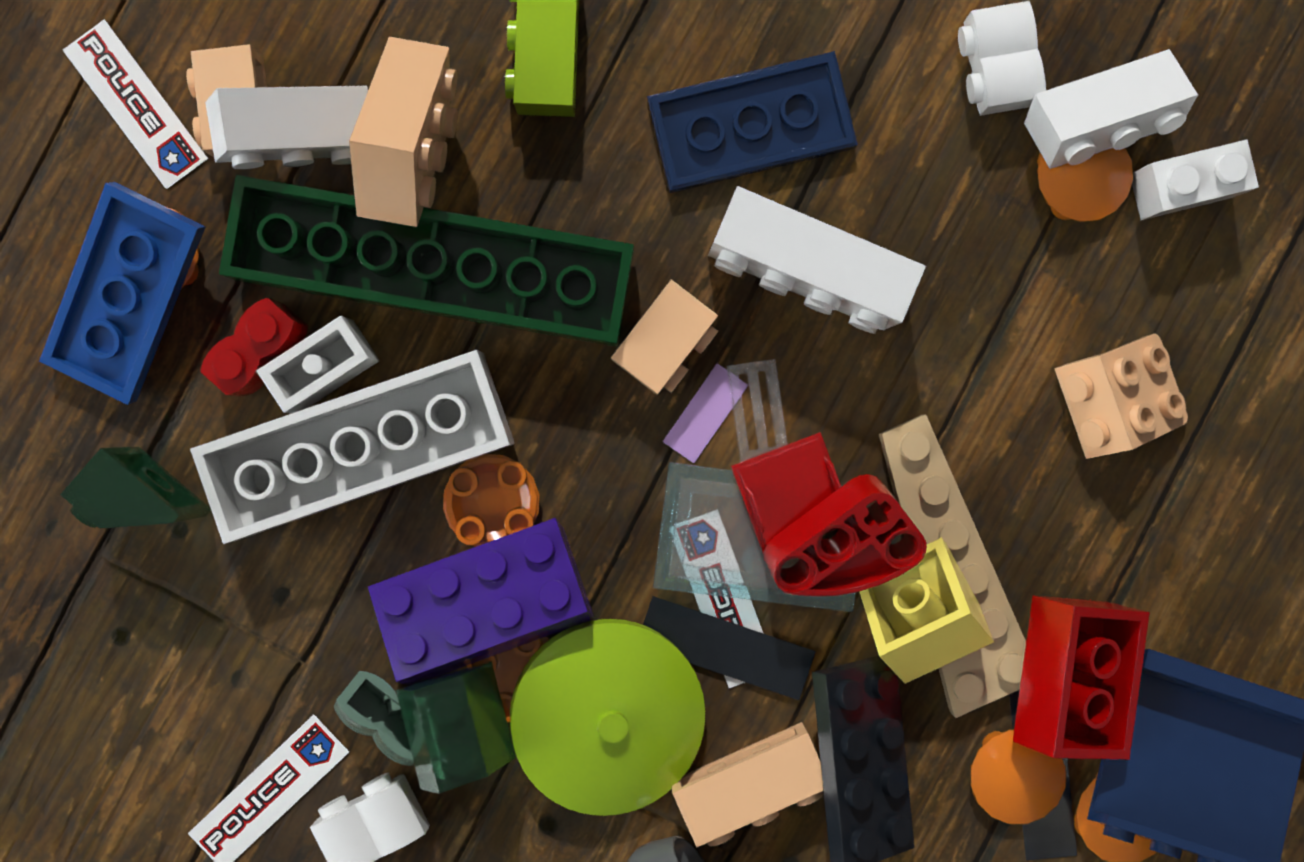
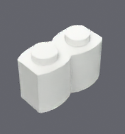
M1030 1L972 10L965 19L964 26L959 27L958 30L960 53L963 57L968 56L972 68V74H968L966 79L969 102L977 104L980 116L1030 107L1034 95L1046 91L1044 68L1038 50L1035 17Z
M384 773L362 786L365 793L362 796L348 802L345 795H342L318 809L321 817L311 825L310 829L327 862H374L426 834L430 824L404 774L391 779L389 773Z

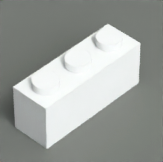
M1168 49L1035 94L1024 124L1049 169L1066 163L1077 165L1110 148L1121 150L1145 136L1157 132L1160 135L1173 132L1186 121V116L1198 94L1174 55Z
M368 87L216 88L205 102L215 163L232 162L234 169L261 167L264 165V160H282L283 166L286 167L310 165L314 163L313 158H331L332 164L335 165L351 164L349 140L368 93Z

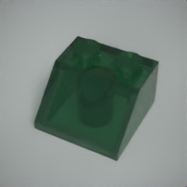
M140 447L100 448L60 494L72 505L70 511L80 522L89 527H98L99 529L176 523L205 517L211 511L208 505Z
M492 661L396 690L420 789L440 794L488 777L516 758Z

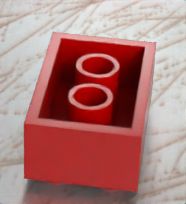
M1033 595L1013 742L1052 758L1130 760L1150 612L1105 601Z

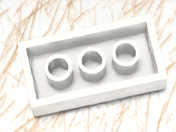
M737 186L708 254L709 257L716 259L714 266L723 272L741 277L743 271L761 278L759 286L782 296H786L788 291H792L806 297L804 301L805 306L827 315H831L832 310L851 316L848 322L850 325L873 334L876 333L877 329L885 330L903 322L926 268L923 264Z

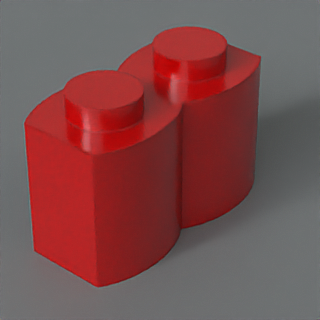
M270 298L262 299L244 312L236 325L234 335L222 339L211 348L203 360L200 372L225 395L248 396L264 385L256 370L304 340L308 325L284 303Z

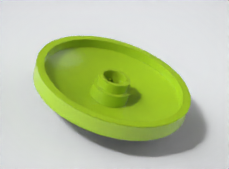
M620 619L587 621L574 625L548 640L534 653L522 670L514 688L510 706V731L517 759L529 780L540 792L555 803L567 809L589 815L608 816L632 812L664 796L672 789L673 785L683 778L692 765L701 745L705 726L704 696L700 682L689 661L669 639L645 625Z

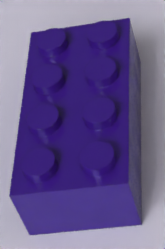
M556 518L368 586L395 680L398 683L410 686L560 632L574 625L595 619L565 530Z

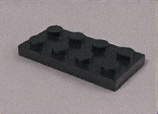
M879 656L812 672L830 862H879L915 848L898 676Z

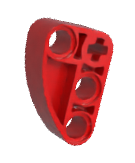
M864 474L848 481L774 536L765 547L764 560L778 588L785 593L803 596H837L860 592L899 577L918 565L924 558L927 551V542L883 482L876 476ZM875 501L873 505L866 507L869 503ZM839 528L833 537L822 539L827 531ZM905 534L899 542L890 544L896 536ZM799 558V561L794 566L782 568L787 561Z

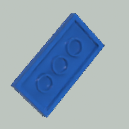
M116 182L105 183L39 362L127 405L136 402L206 227Z

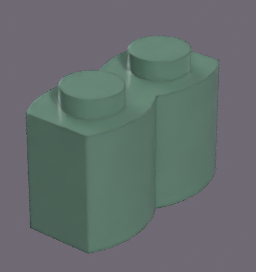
M359 671L334 704L336 714L347 727L359 734L372 736L375 744L385 756L402 765L411 766L418 761L439 733L436 723L424 710L414 704L399 701L397 694L385 680L366 671Z

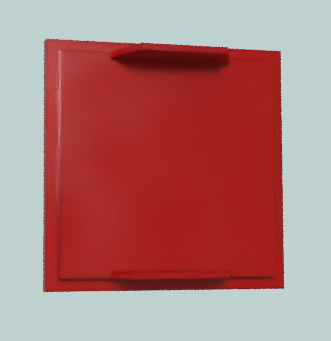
M821 432L731 465L763 556L767 543L774 536L841 487ZM831 529V530L827 531L826 533H829V532L834 531V530H836V529Z

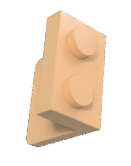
M1157 334L1144 336L1106 353L1055 368L1086 459L1133 450L1187 423L1188 415L1184 397L1179 392L1173 375L1169 354Z

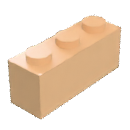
M801 722L685 774L677 784L672 786V794L696 848L706 843L711 847L717 846L730 840L735 835L734 831L750 823L753 826L765 825L779 816V810L795 803L797 806H806L819 800L824 795L821 761L807 730Z

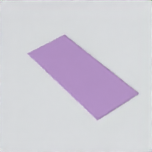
M716 364L663 442L692 463H695L748 384L719 364Z

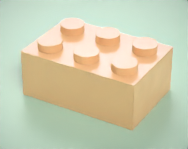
M395 37L388 38L349 140L357 217L417 227L423 208L432 207L436 190L434 174L435 171L443 172L447 156V143L445 140L446 137L454 138L458 121V110L450 107V101H453L456 93L457 70L450 69L449 47Z

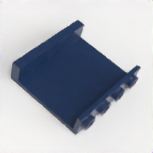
M1145 649L1130 760L1101 759L1087 819L1104 824L1103 835L1131 844L1134 843L1135 835L1151 840L1149 850L1178 859L1181 858L1182 850L1198 855L1197 862H1280L1304 752V699L1151 649Z

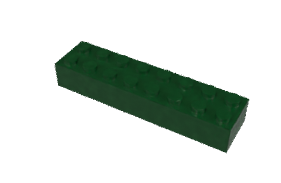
M236 175L219 275L239 282L618 347L634 256V244L423 208L417 227L357 217L355 195Z

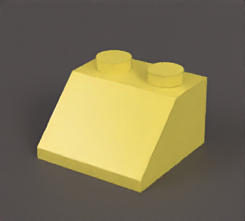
M942 537L927 544L924 558L915 567L886 583L860 591L879 657L905 684L994 643L979 602Z

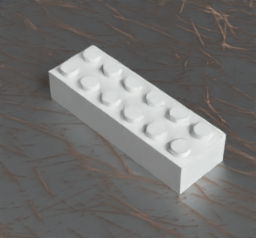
M474 350L191 448L190 451L222 542L226 544L514 445L515 442L484 353Z

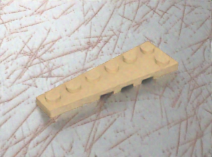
M925 414L879 433V438L895 499L922 533L927 544L941 537L946 542L979 602L994 643L938 668L948 708L951 714L957 718L1020 690L1026 640Z

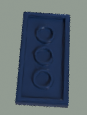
M835 51L647 96V103L669 193L855 149L858 145Z

